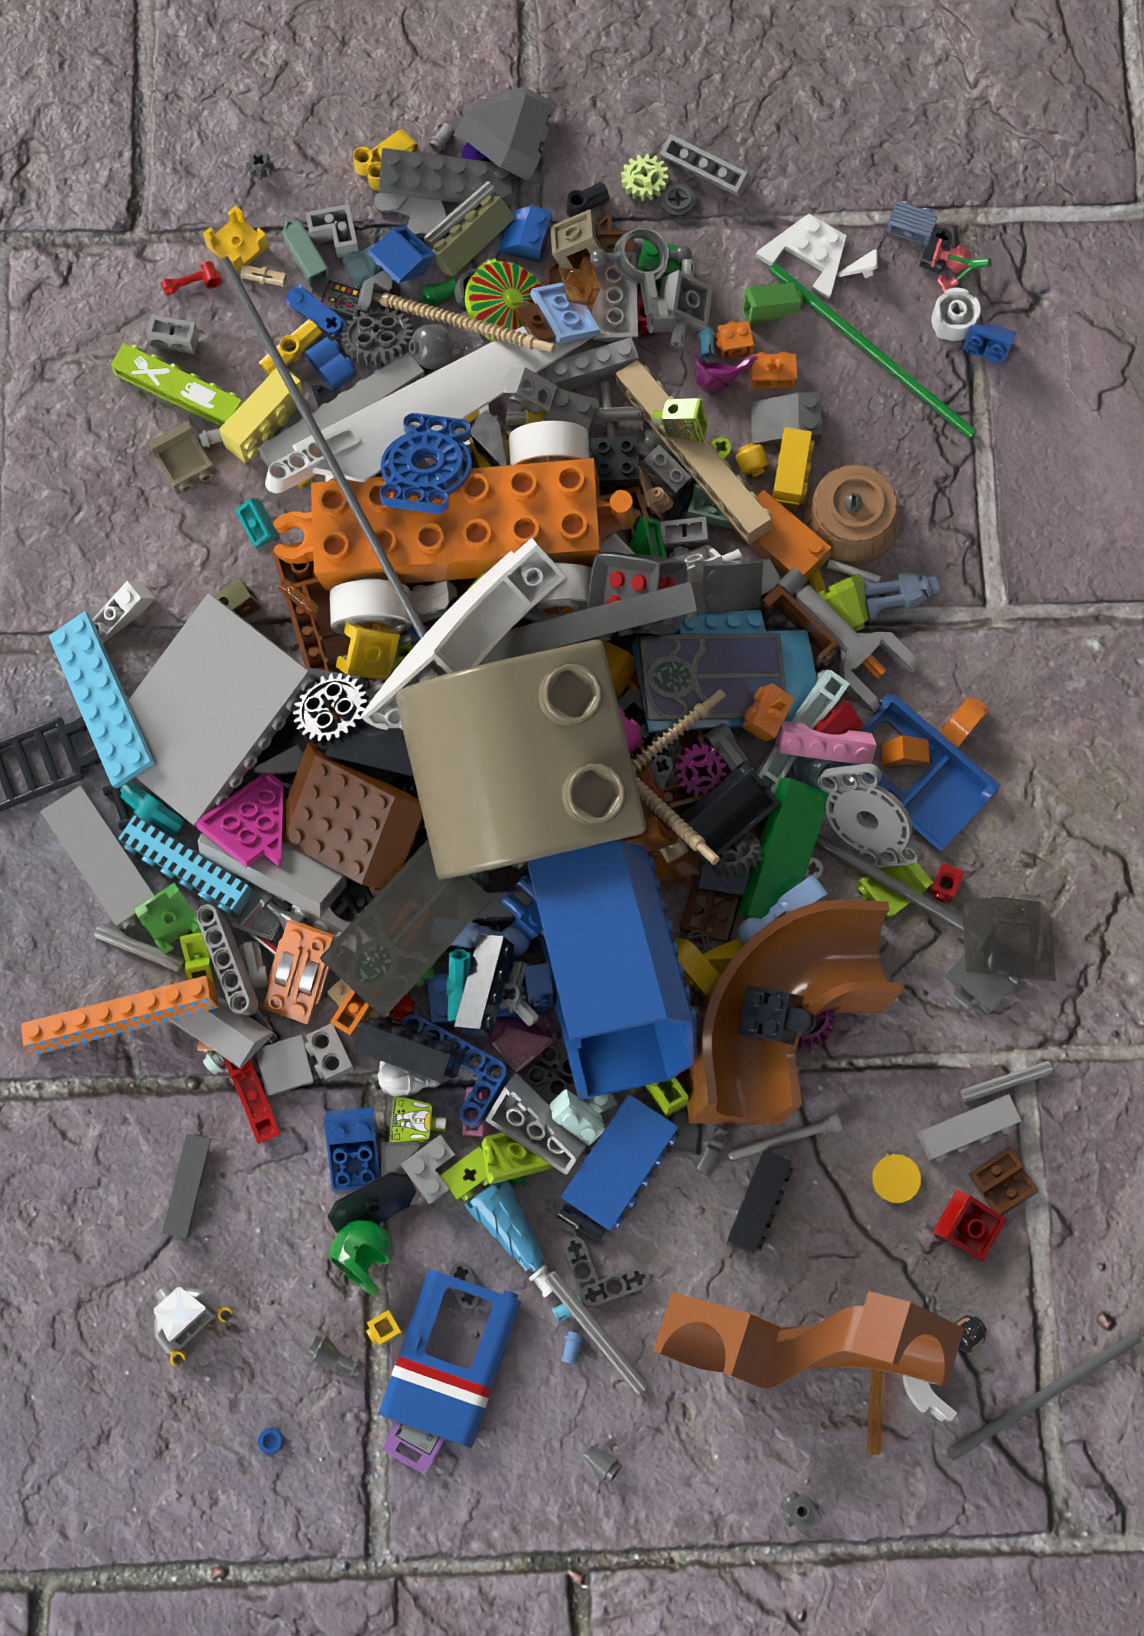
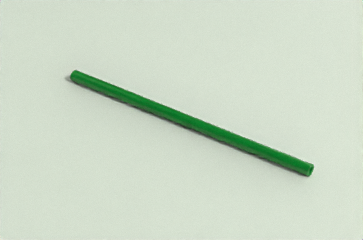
M775 262L770 267L769 272L783 284L794 283L796 290H800L803 300L968 439L971 440L977 433L975 428Z

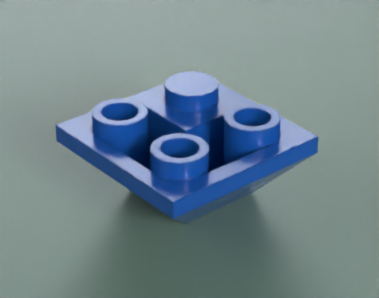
M996 324L970 325L962 349L971 355H979L987 358L992 363L1004 365L1017 332Z

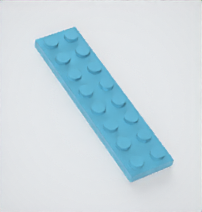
M84 611L49 635V639L111 785L119 788L155 764L92 617Z

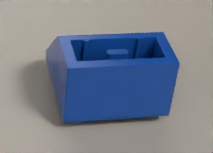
M405 225L389 231L367 253L378 266H381L389 274L391 279L398 283L423 276L436 256Z

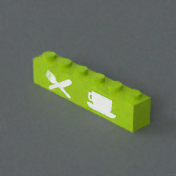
M123 343L110 364L114 375L219 426H222L243 404L237 394L232 392L228 394L222 391L218 385L202 381L196 374L190 373L189 375L183 372L175 364L168 365L160 357L154 354L150 356L136 345L129 346Z

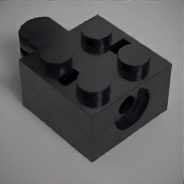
M747 985L738 1034L795 1045L797 1032L804 1034L812 1032L816 1025V1017L811 1011L802 1009L803 996Z

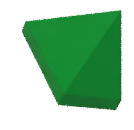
M646 517L640 518L629 548L635 554L667 558L659 520Z

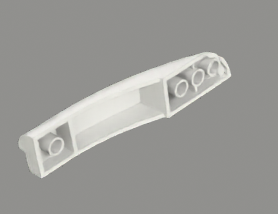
M533 538L515 553L510 551L481 577L423 636L384 683L362 713L361 718L380 729L400 728L403 730L396 703V693L431 678L478 666L497 642L534 605L566 578L565 574Z

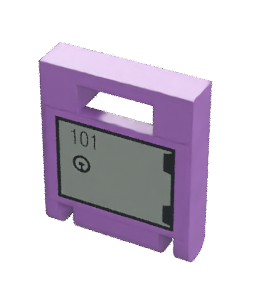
M396 1422L381 1450L426 1475L445 1438ZM400 1443L422 1454L418 1463L396 1452Z

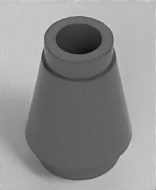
M593 1445L584 1455V1459L587 1460L603 1480L607 1479L611 1482L622 1468L618 1458L595 1448Z

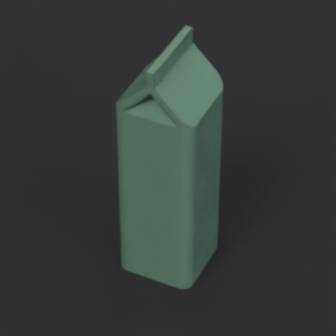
M285 216V225L282 232L284 243L310 287H314L329 279V269L300 222L289 220Z

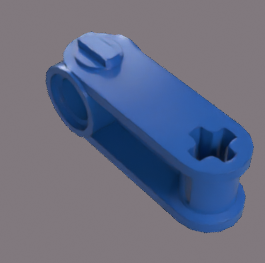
M299 284L289 291L285 300L286 304L302 316L304 315L331 336L341 337L342 327L347 326V324L338 314L317 300L314 295ZM333 323L338 324L337 327H335V328L332 327L331 325H332Z

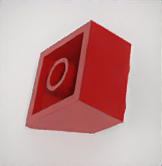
M956 1190L932 1233L983 1262L1007 1219L973 1196Z

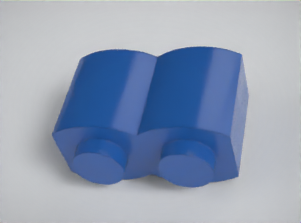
M326 337L305 353L311 366L322 377L328 387L335 391L355 377L353 370L355 365L349 357L344 358L340 353L342 350L335 340L331 341Z

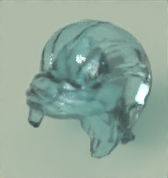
M797 756L792 764V773L795 780L822 790L818 785V779L826 769L841 767L838 761ZM825 777L827 782L830 784L834 783L832 779Z

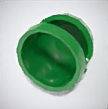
M358 1220L350 1222L338 1232L332 1241L327 1257L352 1282L367 1293L374 1295L379 1292V1288L367 1275V1271L372 1263L391 1264L393 1257L392 1237L384 1228L372 1221Z

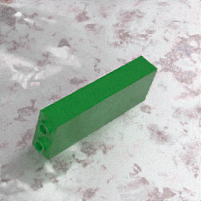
M792 778L779 779L775 797L781 804L768 814L759 842L763 851L761 855L762 860L756 861L757 866L751 868L737 914L745 916V920L748 918L762 919L769 914L770 908L778 903L777 901L780 897L804 881L830 793Z

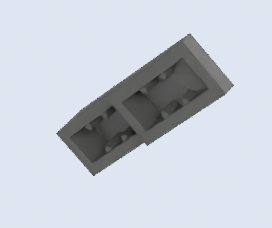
M186 1134L162 1234L185 1239L190 1237L211 1138Z

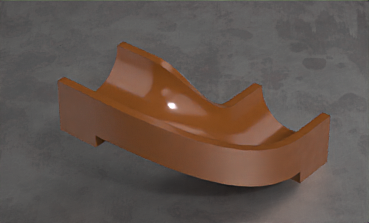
M830 900L809 904L790 911L772 921L739 950L714 980L696 1014L697 1055H694V1065L689 1067V1072L684 1076L685 1090L689 1096L687 1102L689 1123L782 1124L802 1105L796 1062V1048L802 1033L797 1032L795 1045L738 1034L747 985L803 996L802 1009L811 1011L815 1014V1017L832 1008L835 1009V1012L881 1013L903 992L901 983L888 982L886 980L880 962V933L883 921L890 911L888 901Z
M868 1291L864 1306H852L818 1324L798 1327H779L746 1312L672 1292L653 1352L702 1370L723 1372L753 1386L765 1389L783 1383L804 1369L855 1368L886 1371L947 1388L964 1328L912 1302Z

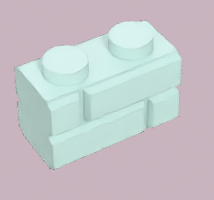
M567 1089L560 1093L550 1104L552 1119L558 1124L563 1125L566 1130L587 1145H590L605 1130L602 1123V1115L582 1100H578V1097Z

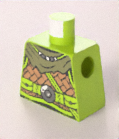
M668 399L665 402L663 411L653 410L652 424L663 425L667 436L704 443L708 420L701 399Z

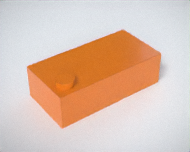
M763 490L757 498L762 508H767L772 515L771 530L750 544L745 541L733 525L732 532L763 559H770L775 569L783 576L792 568H795L808 581L813 573H816L830 559L831 546Z

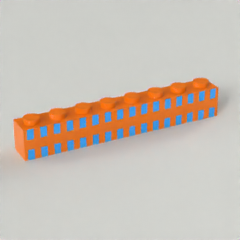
M206 975L21 1023L23 1046L32 1054L38 1055L219 1008L216 985Z

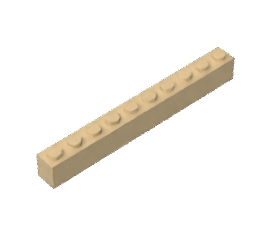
M637 359L616 372V386L634 407H640L641 416L745 541L750 544L769 532L772 521L771 513L767 508H762L758 498L752 491L749 492L745 488L742 478L738 475L735 476L731 471L729 463L718 456V452L713 444H708L705 439L703 443L669 437L663 425L652 424L653 410L663 411L665 402L668 399L674 398L672 396L669 397L665 393V389L660 381L654 380L649 368L646 365L643 366Z

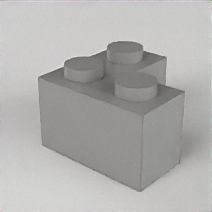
M349 204L305 212L310 238L314 245L334 241L338 260L359 257Z
M439 1135L401 1163V1166L431 1207L451 1192L437 1172L453 1161L456 1156L443 1137Z

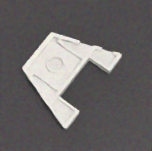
M808 214L759 249L756 253V258L772 266L784 250L822 271L812 286V291L829 300L846 235Z

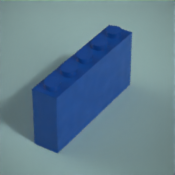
M629 1094L561 1198L609 1231L613 1227L618 1229L625 1219L622 1213L627 1206L632 1208L639 1197L635 1193L640 1186L645 1188L653 1175L649 1173L654 1165L659 1167L666 1156L663 1153L664 1149L668 1144L673 1146L680 1135L676 1132L678 1126Z

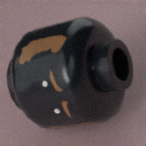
M965 1315L955 1322V1324L964 1328L958 1350L970 1353L986 1340V1327L978 1317Z

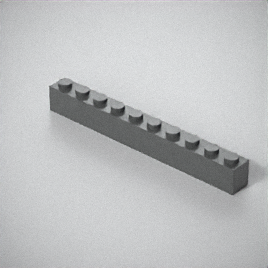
M688 582L510 629L482 661L487 664L595 639L604 642L612 640L611 635L619 634V637L632 635L634 629L640 628V631L655 629L654 624L662 622V626L677 623L676 618L684 617V620L698 618V613L707 611L701 582Z

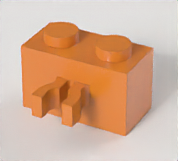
M759 352L755 354L758 360H755L750 368V389L796 387V354H790L789 352H780L778 354Z
M773 683L760 687L754 695L756 700L753 706L746 711L744 715L746 720L742 726L764 742L776 737L795 699Z

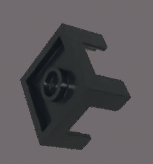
M632 687L617 703L627 719L633 716L642 725L639 732L643 738L641 745L647 749V745H652V741H656L657 737H660L663 732L649 733L642 696Z

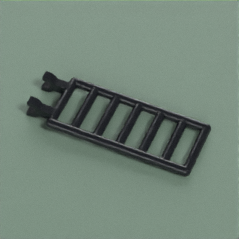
M83 716L66 725L63 718L57 717L0 740V750L13 745L29 791L15 795L0 754V782L6 796V800L0 802V812L80 781L84 777L82 769L102 763L97 749L79 758L76 755L70 735L88 730ZM57 728L73 771L72 774L62 778L58 775L43 734ZM32 737L36 739L51 782L39 787L36 784L21 742Z

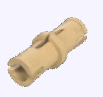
M243 265L241 269V279L258 281L261 285L268 283L285 287L287 284V273L272 271L268 267L257 268ZM256 273L272 276L273 278L257 276Z

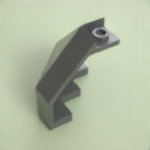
M520 87L463 105L465 113L455 132L499 167L529 181L541 157V154L538 152L541 145L545 143L549 127L546 125L549 117H552L554 113L553 101L526 87Z

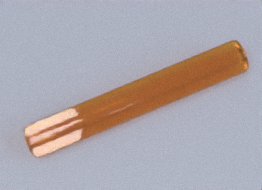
M871 1370L866 1451L868 1454L873 1455L881 1453L885 1371Z

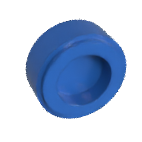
M268 1428L260 1433L258 1446L262 1452L275 1454L283 1447L284 1437L279 1430Z

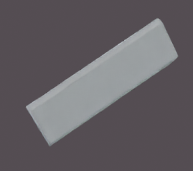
M625 252L629 263L636 268V252ZM607 262L602 267H596L591 263L592 316L600 328L598 336H594L593 340L615 343L631 337L632 339H637V283H633L622 276L614 262Z
M217 996L219 1008L170 1020L240 1069L273 1035L272 1031L251 1017L233 1012L228 1002Z

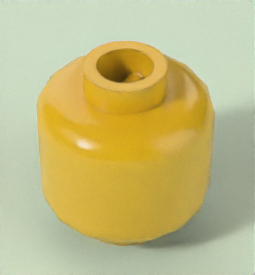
M752 442L738 449L739 453L736 455V461L742 474H751L754 478L765 472L764 467L768 465L769 460L762 445H755Z

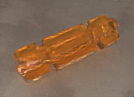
M284 579L280 583V591L288 595V598L301 609L304 608L307 614L313 616L319 610L318 604L313 600L310 601L309 597L299 588L293 586V583L288 579Z

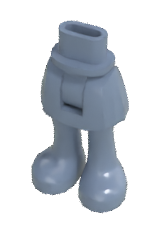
M901 573L898 575V580L871 583L863 580L868 613L867 622L876 620L879 612L883 609L895 606H904L908 609L913 608L931 598V595L940 593L936 576L926 577V575ZM898 591L897 595L871 598L875 595Z

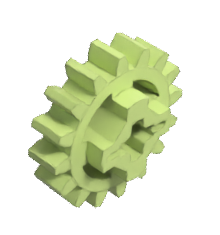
M646 154L645 158L642 159L640 155H637L636 161L629 159L630 166L624 164V172H621L622 187L626 189L627 195L632 193L633 199L641 196V201H644L645 197L653 200L654 194L660 197V190L666 191V183H669L668 168L664 167L663 160L658 162L657 156L649 159V154Z

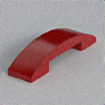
M223 1057L257 1143L261 1144L281 1135L251 1059L240 1069Z

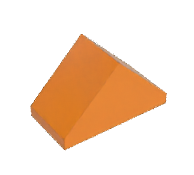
M902 735L881 743L883 767L930 764L929 741L927 739Z

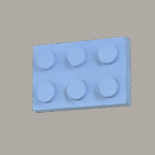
M572 281L532 288L530 295L535 304L538 303L556 335L555 339L558 344L598 336L600 328Z

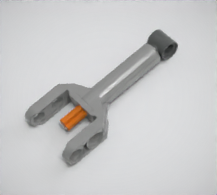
M792 568L776 584V587L780 585L794 597L839 642L837 646L841 650L839 676L850 683L846 691L868 713L874 714L880 708L877 697L852 671L862 664L878 679L886 671L871 654L878 646L902 669H906L909 672L914 673L921 666L919 660L892 632L856 633L810 585H806L807 579L799 570Z

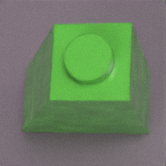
M794 283L748 287L744 291L742 311L746 321H749L750 328L798 313L801 303H803V297L800 290H796Z

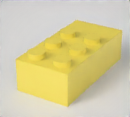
M277 368L219 429L225 448L245 464L258 455L259 447L266 440L273 439L275 432L279 427H284L287 424L290 416L297 409ZM290 373L305 400L301 381Z

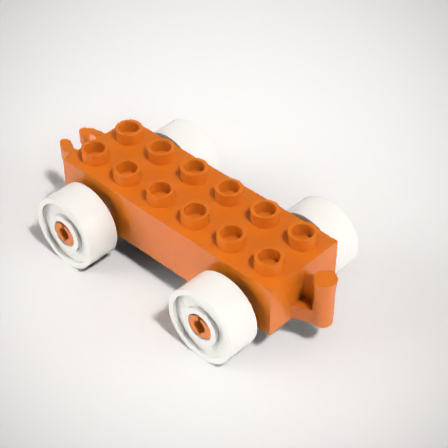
M542 421L523 425L513 430L509 435L510 465L471 469L467 481L460 489L448 496L449 508L441 514L384 506L380 499V489L386 484L383 480L382 472H379L365 482L346 480L409 598L410 589L404 584L478 578L483 572L486 574L510 551L515 553L533 538L566 576L563 581L523 616L525 619L540 622L587 609L593 563L596 555L603 552L602 538L620 529H629L635 522L632 507L633 501L628 492L618 490L611 496L610 502L600 500L599 477L594 458L589 456V440L586 428L565 421ZM385 471L387 477L390 478V471ZM326 476V482L311 483L312 512L285 513L273 522L275 529L280 534H284L293 528L301 529L305 535L304 541L298 547L278 544L275 546L274 552L279 559L287 563L302 564L314 562L315 576L325 590H330L331 629L334 632L346 635L344 633L346 621L358 623L366 629L379 630L378 626H388L397 633L406 631L411 627V621L335 477ZM390 492L385 495V497L387 498H394L395 496H397V494L394 492ZM413 495L408 500L418 501L421 497ZM434 499L432 501L436 505L444 502L443 499Z

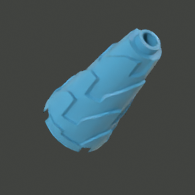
M508 1180L489 1185L475 1195L473 1200L470 1199L464 1205L477 1222H481L491 1235L499 1241L511 1258L514 1257L526 1271L529 1269L531 1272L536 1271L544 1265L542 1260L545 1257L537 1243V1237L516 1199V1193Z

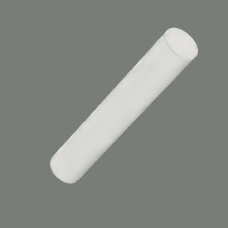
M829 559L827 565L829 569L850 576L860 573L863 580L871 583H879L881 577Z

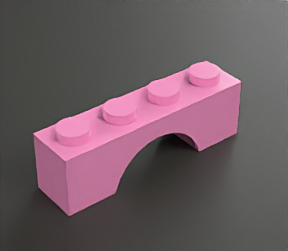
M783 721L775 740L778 751L782 754L853 764H872L877 746L872 733L848 730L845 734L831 735L815 731L803 723Z

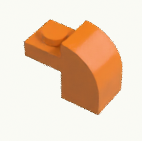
M971 696L958 708L940 733L959 747L990 709L982 701Z

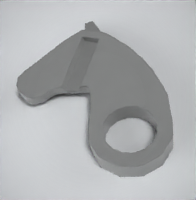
M381 192L374 199L375 207L380 213L393 211L410 217L407 227L418 238H424L429 231L446 218L441 200ZM446 233L441 239H445L448 233ZM434 260L428 269H432L437 265Z

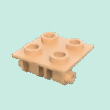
M639 466V487H643L644 490L642 498L645 507H649L650 512L656 514L661 520V513L670 510L673 506V501L661 487H652L650 478Z

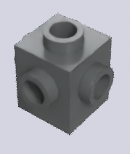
M796 1491L784 1499L786 1504L782 1508L785 1512L781 1515L789 1527L794 1525L799 1534L804 1533L822 1521L816 1511L820 1507L812 1495L807 1497L806 1493L799 1495ZM802 1506L804 1512L799 1516L797 1510Z

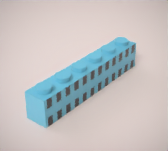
M135 815L118 838L125 844L123 849L134 856L136 853L143 856L141 860L152 867L155 864L162 867L160 872L169 878L178 877L181 879L179 883L190 891L193 887L199 890L198 895L208 902H211L212 899L219 903L217 907L227 914H230L232 911L239 915L254 893V890L244 882Z

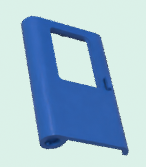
M887 694L879 703L881 706L880 710L860 732L873 733L881 723L886 722L901 735L927 739L929 741V757L932 764L905 792L897 788L884 775H882L877 785L883 787L899 799L910 816L912 828L941 852L997 792L1001 785L896 694L892 696ZM837 761L842 767L860 765ZM865 772L868 778L875 779L872 774Z

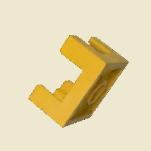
M234 206L228 212L230 222L216 234H214L213 228L210 227L203 233L206 246L220 260L226 256L229 257L238 274L241 272L243 265L248 266L269 248L266 234L260 228L256 232L245 221L243 212L237 206Z
M346 621L344 633L351 638L347 659L345 660L342 656H338L336 667L348 675L388 680L391 676L400 634L388 626H378L379 630L366 629L358 623Z

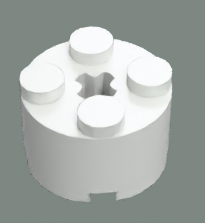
M951 288L946 290L937 299L932 313L931 322L936 335L940 339L950 341L966 339L970 325H976L979 318V301L976 297L974 298L969 294V291L966 289Z

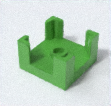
M175 883L134 909L137 917L151 934L164 955L174 948L171 942L190 930L193 933L201 931L196 914Z

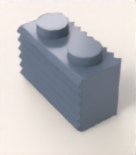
M896 201L888 221L886 233L927 246L938 214L934 213L930 208L921 209L915 207L908 201Z

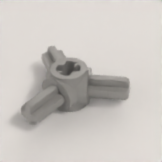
M515 961L509 980L505 982L502 1003L499 1006L501 1010L508 1009L511 1013L516 1012L528 1026L536 1023L539 1015L526 1002L527 997L523 994L525 987L522 986L525 978L524 967L528 966V964L522 961ZM509 992L515 996L512 1001L507 997Z

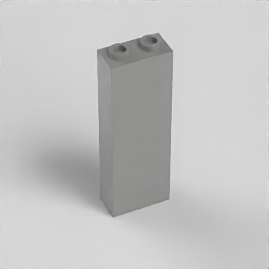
M80 785L40 812L114 924L120 931L130 929L137 923L136 920L139 919L134 909L155 895Z
M204 833L198 839L199 855L318 918H321L347 886V876L283 842V840L280 866H277L264 855L246 868Z

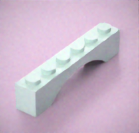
M825 670L790 722L803 723L813 729L834 707L850 683L833 671ZM776 743L756 770V773L773 794L776 792L779 779L785 778L797 757L796 755L779 753Z

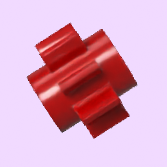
M406 993L388 1013L393 1014V1021L402 1022L407 1015L414 1013L416 1001L410 1000V994Z

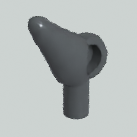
M644 421L642 427L645 433L644 443L647 448L654 450L660 445L670 454V449L649 424Z

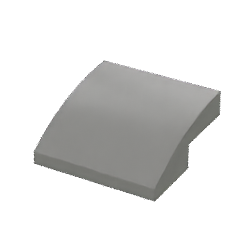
M302 1035L261 1047L256 1052L267 1097L314 1083Z

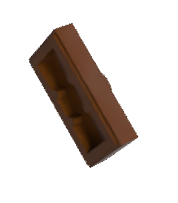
M538 303L517 307L516 314L528 335H534L538 340L548 343L555 342L556 335Z

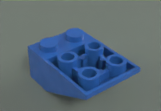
M375 1107L326 1111L324 1124L332 1191L361 1188L380 1178Z

